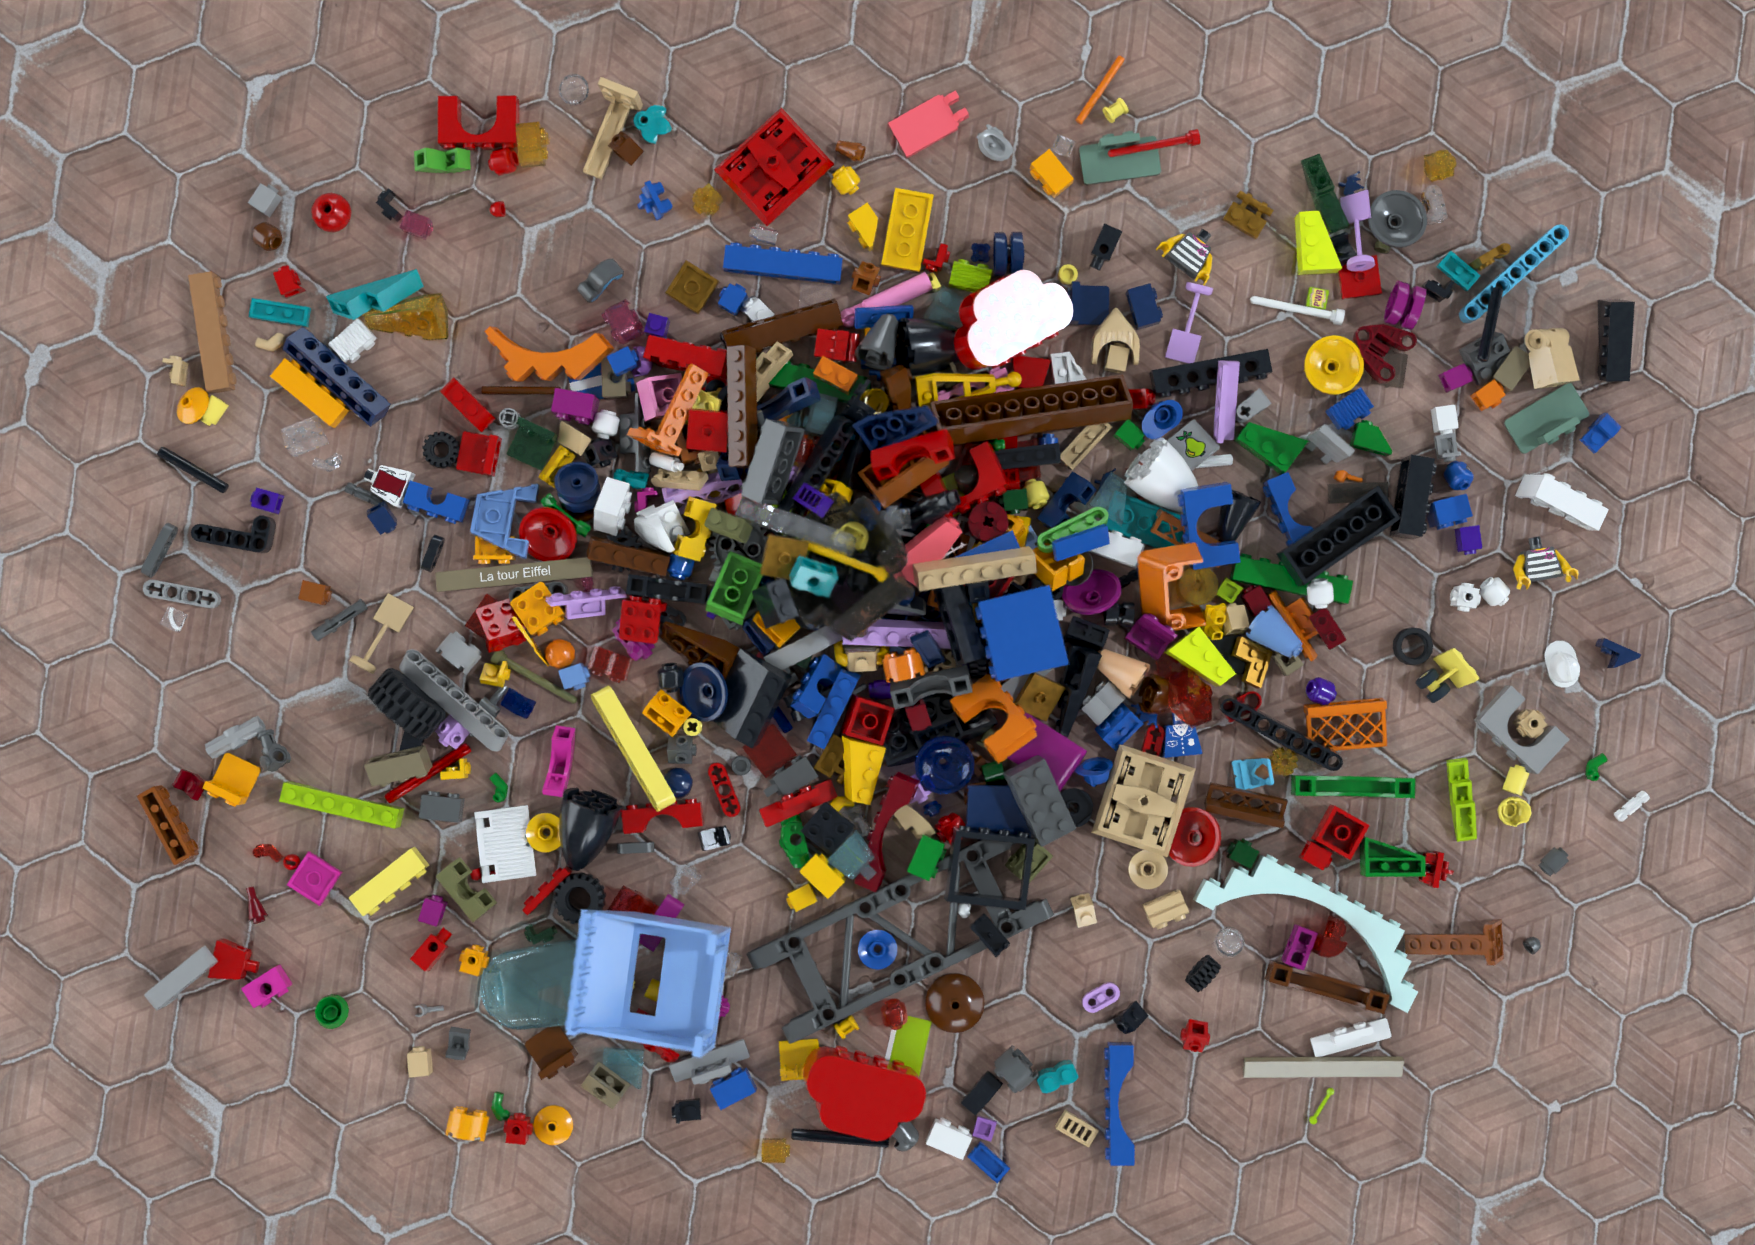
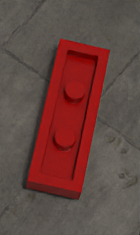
M567 866L563 869L559 867L552 874L554 878L549 883L545 881L538 888L540 892L535 897L531 895L523 903L525 907L522 911L526 915L531 914L572 871Z

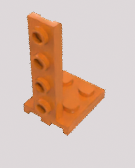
M690 364L657 432L649 428L638 427V429L630 428L627 435L658 453L679 456L682 449L674 444L686 422L689 409L693 407L709 373L694 364Z

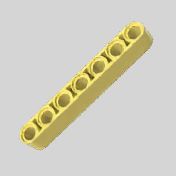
M608 685L591 694L594 706L654 809L659 812L675 803L676 799L613 689Z

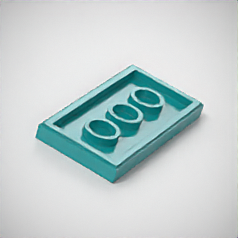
M1114 491L1107 509L1108 522L1106 525L1108 526V531H1118L1129 539L1130 537L1142 540L1141 543L1156 549L1176 546L1150 531L1158 518L1156 513L1160 507ZM1160 508V509L1164 510L1165 512H1167V513H1169V514L1175 516L1176 518L1180 519V515H1179V514H1176V513H1173V512H1171V511H1168V510H1165V509H1163V508ZM1164 520L1161 521L1157 528L1161 533L1171 531L1169 523ZM1184 531L1174 533L1176 541L1180 542Z

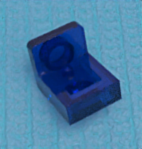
M509 688L500 705L512 713L527 719L532 713L536 701L527 698L515 689Z

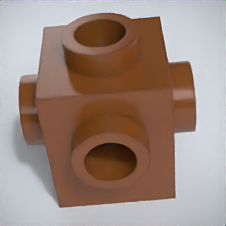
M862 261L859 268L855 267L852 278L854 281L851 289L870 296L873 288L878 287L881 276L878 275L880 267Z

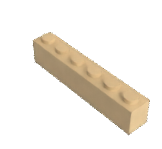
M1026 546L1010 550L913 564L914 583L919 591L1037 573L1036 556L1033 550Z

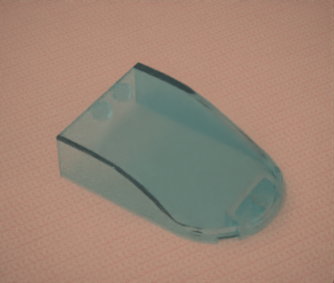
M577 939L513 949L495 957L487 969L484 970L480 984L482 1002L489 1015L498 1020L501 1025L517 1030L565 1025Z

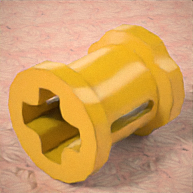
M849 1015L848 1018L839 1024H834L836 1031L843 1040L846 1038V1035L855 1029H860L852 1015Z

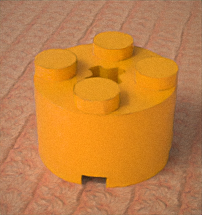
M456 1106L453 1110H450L445 1135L448 1136L452 1133L453 1138L470 1141L480 1137V1141H485L490 1117L487 1115V1111L476 1109L473 1112H468V1108Z

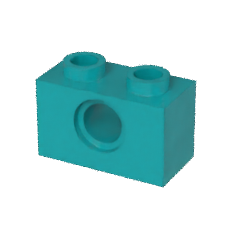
M798 556L789 575L791 586L826 597H829L838 579L836 567L802 556Z

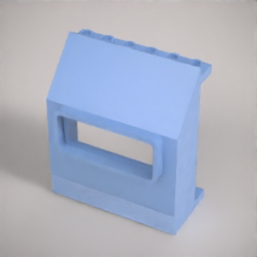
M581 909L571 990L568 1000V1012L565 1021L567 1035L575 1036L580 1032L691 1051L693 1052V1057L701 1058L715 1047L731 927L640 912ZM640 934L666 938L655 1016L630 1012Z

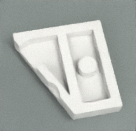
M1070 352L1049 355L1053 384L1087 380Z

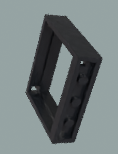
M959 825V828L953 827L944 899L947 902L1026 910L1035 839L1029 836L1030 833L1018 831V834H1010L1009 830L998 829V832H990L991 829L979 827V830H972L971 826ZM961 837L1026 844L1019 898L955 891Z

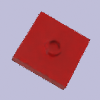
M1372 255L1375 260L1374 267L1365 271H1350L1347 269V265L1342 266V269L1338 272L1342 300L1382 294L1377 255Z
M690 408L686 449L726 452L728 412Z

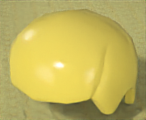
M858 522L846 523L840 528L838 533L839 543L845 549L853 552L854 548L864 550L869 539L867 529Z
M1519 797L1504 799L1499 804L1497 810L1500 820L1504 824L1514 827L1521 823H1527L1532 814L1531 806Z

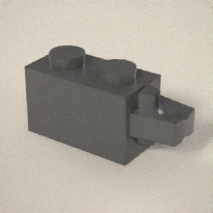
M800 755L791 761L793 765L787 769L782 766L774 772L776 776L769 781L771 786L763 790L765 795L769 797L775 792L778 796L794 793L817 778L819 775L807 756L802 758Z

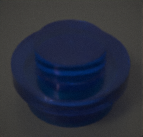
M937 800L923 806V813L925 816L934 817L940 813L942 805L938 804Z

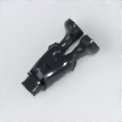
M954 489L952 491L945 490L927 497L922 496L917 500L916 504L906 500L899 505L898 514L900 518L908 519L919 511H922V514L904 521L902 526L906 532L918 535L922 531L923 523L927 525L933 524L937 519L956 509V506L961 504V499L958 491Z

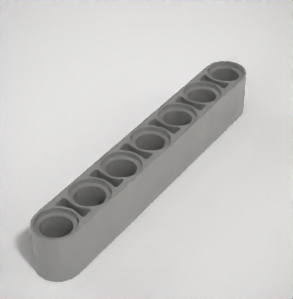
M414 649L407 650L399 666L400 671L488 749L500 751L509 736L508 730L419 651Z

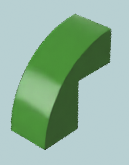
M423 148L414 151L415 171L455 173L471 170L470 150L455 148L448 151Z

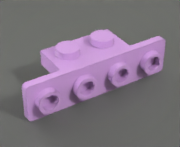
M613 586L608 590L572 591L571 594L567 595L554 593L550 597H546V602L550 606L565 605V617L568 620L606 615L605 600L626 598L627 594L621 587Z

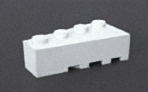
M1548 473L1543 475H1524L1515 494L1520 499H1532L1530 503L1535 506L1549 507L1548 512L1562 517L1566 515L1565 520L1586 530L1599 531L1609 510L1602 506V502L1587 498V494L1584 492L1570 489L1571 485L1556 481L1555 477Z

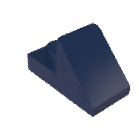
M1606 638L1598 639L1595 645L1601 648L1600 651L1602 653L1612 656L1607 668H1616L1639 659L1641 654Z

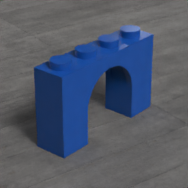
M1222 482L1182 489L1181 495H1178L1179 507H1182L1183 514L1180 515L1181 525L1185 527L1183 543L1196 542L1203 558L1202 563L1189 564L1190 568L1197 570L1240 563L1238 542L1231 540L1219 543H1205L1199 538L1196 530L1198 518L1205 510L1211 507L1233 504L1231 484Z

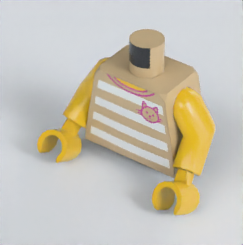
M842 640L833 644L835 645L836 662L846 667L849 672L876 671L883 664L882 659L886 653H889L890 646L842 645Z

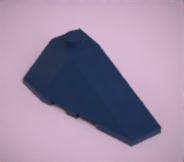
M928 406L868 415L852 426L872 451L908 440L938 424L939 421Z

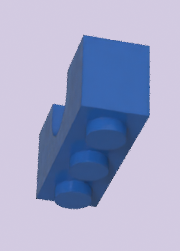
M410 480L403 503L408 505L407 509L419 512V509L427 511L426 515L435 518L441 515L445 517L444 521L456 524L457 521L463 522L470 500L447 492L444 502L434 505L431 501L433 488Z
M825 654L814 657L811 660L808 673H805L800 681L802 683L800 688L792 695L793 701L790 706L808 719L818 715L826 700L818 692L817 683L824 687L835 683L843 668Z

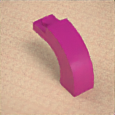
M557 725L552 736L550 765L543 786V795L563 797L564 790L567 789L574 754L575 728Z

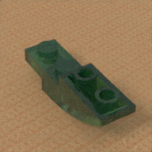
M1320 154L1301 160L1304 176L1316 210L1320 212L1329 233L1348 228L1349 222L1334 192L1335 186Z

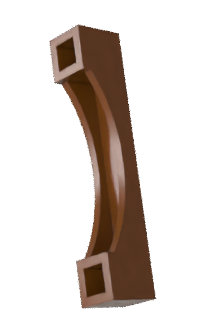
M1269 960L1265 979L1268 982L1319 994L1381 1014H1385L1390 996L1380 990L1305 969L1303 971L1274 960Z

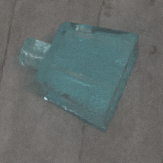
M858 831L853 833L827 860L829 864L852 880L861 873L869 881L877 873L869 865L875 858V855Z

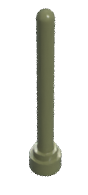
M495 651L490 660L492 663L502 665L503 661H507L508 667L572 704L577 702V698L574 695L509 659L505 651Z

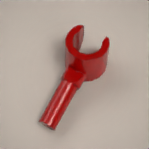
M477 868L472 870L470 876L476 881L482 878V873ZM495 870L490 871V875L496 874Z

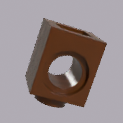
M622 131L616 134L608 145L622 161L630 166L644 152L630 136Z

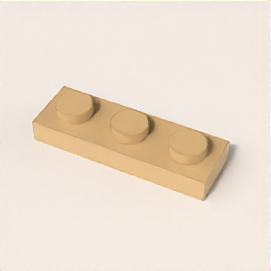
M1108 422L1087 425L1060 454L1061 461L1072 471L1107 434L1112 426Z

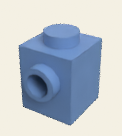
M583 663L558 671L564 689L574 687V690H579L586 687L585 683L590 682L588 678L591 677L589 668L584 666Z

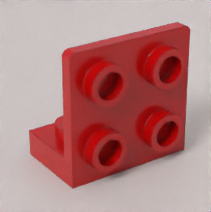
M463 431L456 469L495 477L502 438L492 434L488 436Z

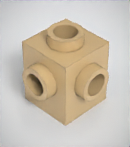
M1525 709L1512 722L1517 727L1516 730L1521 736L1537 738L1544 732L1543 728L1547 726V723L1544 721L1545 717L1538 710Z

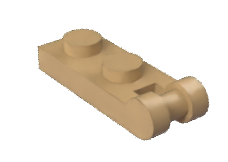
M660 468L657 472L658 474H655L651 479V483L661 488L700 491L709 478L707 472L682 470L672 472Z

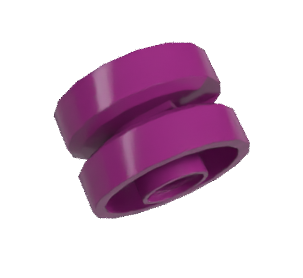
M1398 280L1390 293L1384 313V322L1395 325L1400 320L1402 328L1412 330L1421 315L1426 297V289L1415 285L1410 290L1408 283Z

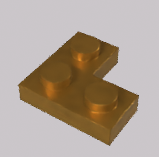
M1237 637L1232 656L1247 663L1241 681L1255 688H1262L1273 652L1244 637Z

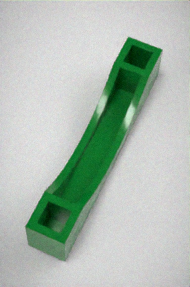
M1291 775V795L1415 798V778Z

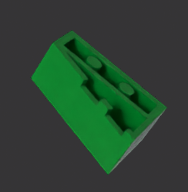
M1248 422L1234 439L1237 444L1280 475L1286 473L1308 443L1307 440Z
M1363 837L1360 842V875L1365 877H1425V856Z

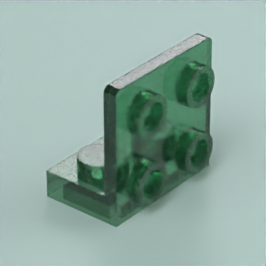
M519 417L516 422L519 428L508 449L507 455L542 471L557 441L558 435Z

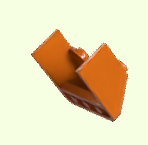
M1196 542L1145 550L1138 555L1137 566L1142 615L1152 614L1158 618L1159 623L1168 625L1174 630L1206 626V621L1199 605L1170 610L1168 582L1177 580L1182 576L1183 565L1203 562Z

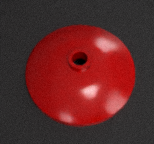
M539 507L531 510L524 516L519 526L520 539L529 541L528 553L540 561L564 560L571 555L576 547L577 533L572 521L564 513L554 508Z
M1196 807L1184 808L1182 810L1169 851V856L1175 862L1187 867H1198L1206 864L1215 856L1221 842V831L1213 815L1206 810ZM1197 835L1200 837L1198 842L1195 840Z

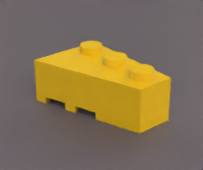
M842 735V742H844L845 796L852 802L871 805L886 748L875 743Z

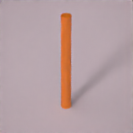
M1118 56L1076 118L1077 123L1083 124L1125 61L1122 56Z

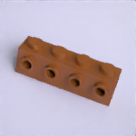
M162 785L153 786L137 795L174 866L199 855L197 851L198 845L195 840L190 838L188 834L189 829L178 816L180 814L179 810L174 804L172 805L169 799L170 794Z

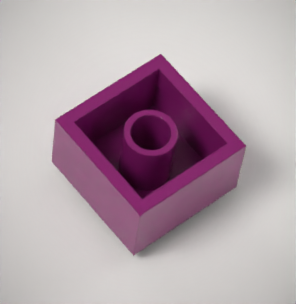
M555 388L551 412L561 421L570 422L571 419H575L579 424L590 425V422L593 423L594 416L598 412L600 400L593 394Z

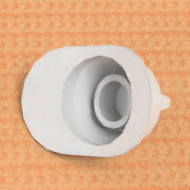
M1555 641L1550 643L1544 654L1549 677L1556 686L1561 688L1569 687L1578 680L1580 675V665L1576 653L1567 642Z

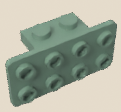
M1133 131L1124 132L1119 136L1106 134L1102 136L1103 138H1100L1098 144L1083 145L1079 148L1083 182L1086 185L1155 176L1161 173L1158 149L1116 157L1108 156L1110 149L1157 141L1155 136L1140 138L1139 133H1134Z
M1568 383L1504 421V425L1520 452L1525 454L1544 443L1550 445L1559 440L1558 436L1562 433L1567 435L1576 430L1575 426L1589 416V411L1574 386Z

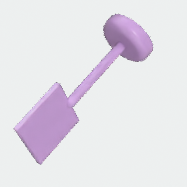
M1364 190L1340 198L1343 226L1354 223L1357 256L1351 257L1346 265L1348 270L1355 272L1371 269L1375 265V260L1372 256L1362 255L1359 221L1371 218L1369 192Z
M1187 282L1186 289L1194 292L1195 296L1185 332L1176 329L1172 330L1165 357L1185 363H1194L1201 336L1190 333L1200 294L1209 296L1212 294L1213 288Z

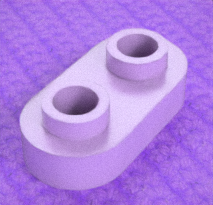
M1112 982L1104 983L1086 993L1082 998V1005L1086 1011L1095 1013L1118 1000L1120 996L1119 988ZM1107 989H1112L1111 995H1106ZM1091 998L1095 999V1004L1093 1005L1088 1004Z

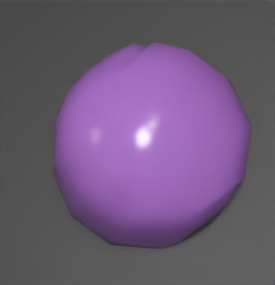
M633 347V349H636L635 352L639 361L636 362L638 367L631 370L634 377L647 375L651 371L653 363L643 358L645 347Z

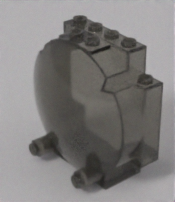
M836 491L828 496L834 502L823 518L811 511L781 536L805 540L850 557L853 555V551L845 549L839 543L838 533L840 528L846 523L858 522L864 525L868 531L869 539L864 550L870 551L872 556L871 565L875 567L883 566L889 577L880 582L878 578H875V575L869 573L866 591H858L857 588L855 593L849 588L847 583L848 575L851 574L852 568L849 566L844 585L835 584L829 597L817 596L806 590H798L791 586L790 580L785 579L796 610L806 626L815 631L823 624L828 627L830 626L834 632L852 642L856 637L862 638L867 635L868 628L899 602L911 599L914 596V588L908 584L902 573L903 568L908 562L907 555L909 554L906 552L905 545L898 532L885 521L874 503L867 497L862 496L858 498L851 506L846 497ZM807 550L805 558H808L810 551Z

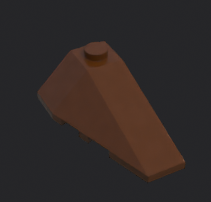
M901 364L880 371L891 410L897 411L911 408L910 380H912V375L909 368L906 369Z
M667 621L663 624L661 638L677 653H682L689 659L688 663L690 665L700 662L709 663L716 667L724 679H726L740 648L724 639Z

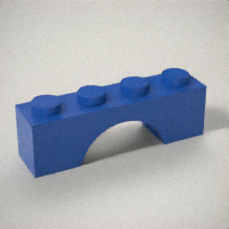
M1289 472L1263 483V492L1272 502V505H1270L1274 516H1278L1280 521L1278 526L1281 533H1285L1287 537V546L1313 529L1312 526H1303L1296 523L1289 514L1288 502L1291 495L1296 491Z
M844 667L841 669L807 739L808 742L825 749L861 675L849 672Z

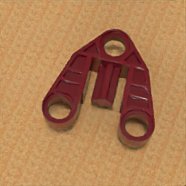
M1385 324L1359 327L1353 335L1354 344L1359 348L1364 361V369L1375 381L1381 384L1388 383L1395 377L1394 367L1383 359L1388 353L1389 347L1391 346L1404 352L1411 350L1417 343V338L1413 333ZM1359 331H1365L1368 335V340H1360L1358 337ZM1404 336L1411 338V346L1406 347L1402 344ZM1383 368L1390 371V378L1384 379L1381 376L1380 372Z

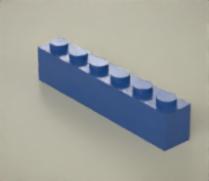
M740 243L725 245L724 272L841 284L843 258H840L838 254L829 253L828 256H822L819 252L809 251L808 254L800 253V250L789 249V252L781 251V248L778 247L761 249L762 247L759 245H750V247H742Z

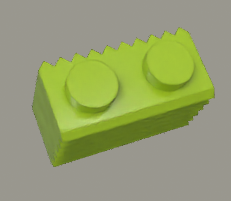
M959 259L958 262L954 261L948 287L973 293L989 284L992 269H989L988 265L980 263L977 266L970 265L969 261Z

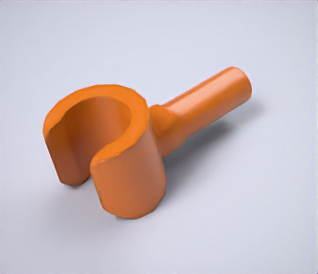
M1344 470L1337 471L1333 477L1334 480L1340 483H1344L1345 479L1362 483L1363 478L1352 476Z

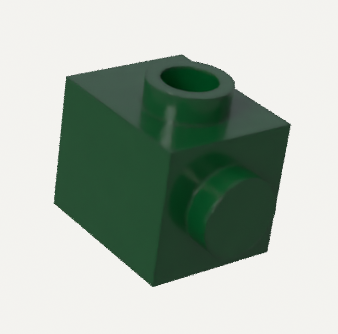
M1243 838L1241 841L1235 839L1234 842L1229 843L1226 849L1228 853L1226 857L1251 869L1260 851L1252 848L1253 843Z

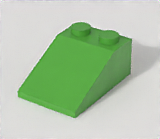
M729 551L706 603L705 610L742 625L754 599L751 591L758 589L763 577L760 574L762 564Z

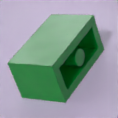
M922 834L907 872L927 881L931 877L935 878L939 869L936 864L939 859L943 860L947 851L944 848L945 843Z

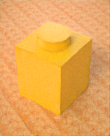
M810 882L788 892V898H786L790 909L794 908L796 912L818 901Z

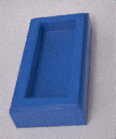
M981 1141L967 1155L972 1162L996 1183L1010 1170V1167Z

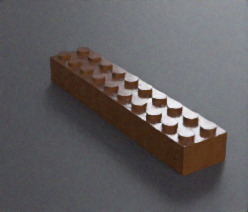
M1123 374L930 402V410L939 421L938 424L932 426L933 432L947 428L953 440V445L1131 419L1133 401Z

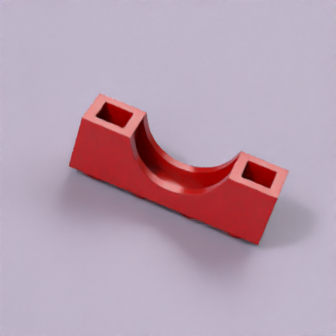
M947 428L872 450V470L878 480L881 481L898 476L901 468L915 458L926 457L933 460L935 464L955 459L953 440Z
M697 798L685 799V803L677 804L676 800L675 803L659 812L654 809L651 803H646V807L638 808V804L627 805L626 809L621 810L623 834L645 832L649 821L661 814L676 818L682 828L704 825L702 801L697 802Z

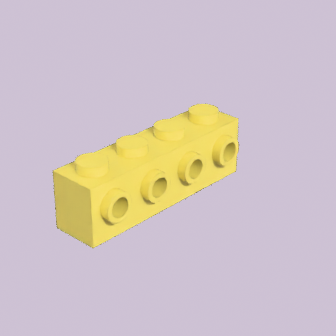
M416 847L410 848L352 894L349 899L362 916L368 914L372 916L380 910V904L383 902L387 904L396 897L395 892L399 889L404 891L411 885L410 881L414 877L419 879L427 872L425 869L430 865Z

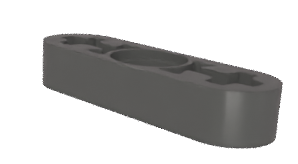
M166 523L163 526L141 568L142 574L152 578L157 573L177 535L178 527L170 523Z

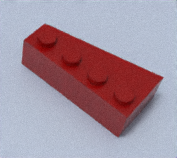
M648 336L643 358L660 367L686 372L690 364H694L709 373L708 377L727 380V350L717 348L716 351L705 345H700L699 347L685 341L682 343L670 338Z

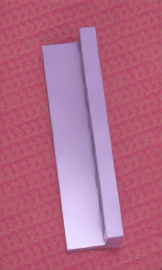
M1218 361L1213 439L1217 443H1223L1224 440H1234L1239 361Z
M715 472L707 474L709 479L700 491L662 488L665 503L674 500L675 503L680 502L683 504L678 509L682 515L685 512L689 496H698L702 498L701 500L717 504L742 493L743 490L741 488L734 492L729 491L728 488L734 484H739L740 487L743 483L741 478L740 480L721 481L719 473ZM717 490L721 492L718 497L713 498L709 496L712 491Z

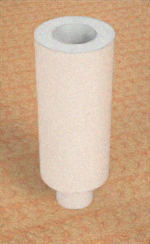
M653 452L649 457V462L652 466L672 472L681 471L684 468V464L681 463L680 459Z

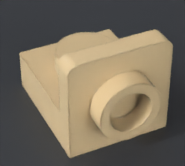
M170 356L169 359L163 358V363L173 365L169 375L171 383L178 386H186L188 363L182 361V357Z

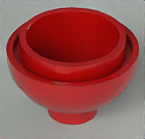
M325 193L314 201L311 214L313 221L320 229L326 232H337L345 228L349 223L351 207L343 196L336 193ZM330 206L331 211L326 213L325 208Z

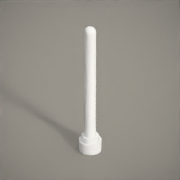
M1257 296L1250 298L1252 304L1326 318L1336 325H1342L1345 310L1342 309L1327 311Z

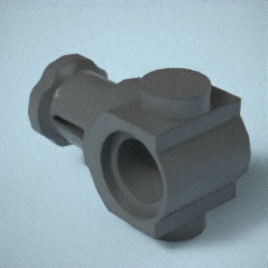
M268 729L256 736L263 746L261 751L263 756L260 757V764L265 771L275 772L286 763H290L291 756L285 747L276 743L273 736L274 730Z

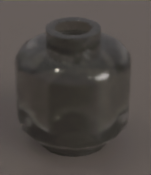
M963 465L955 471L954 479L961 493H971L978 484L979 472L973 465Z

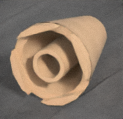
M1107 649L1099 650L1098 652L1102 657L1097 669L1130 699L1131 695L1133 696L1144 680L1143 674L1144 672L1148 673L1150 665Z

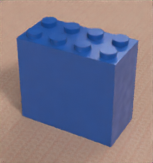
M1050 585L978 602V607H975V614L977 620H981L982 627L979 628L982 640L986 639L987 643L984 650L986 659H990L992 664L989 667L991 679L995 678L997 682L1069 664Z

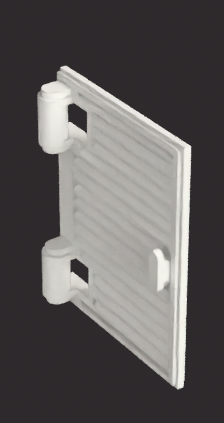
M528 805L474 812L482 883L536 876L534 851L526 838V827L530 821ZM483 818H489L490 827L484 828ZM489 865H495L496 874L490 875Z

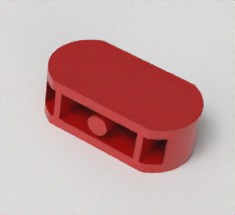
M453 377L440 390L482 433L496 420L493 414L456 378Z

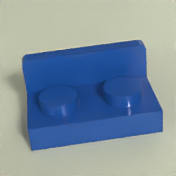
M1120 703L1095 728V731L1109 746L1117 751L1119 745H1123L1144 723L1124 703Z

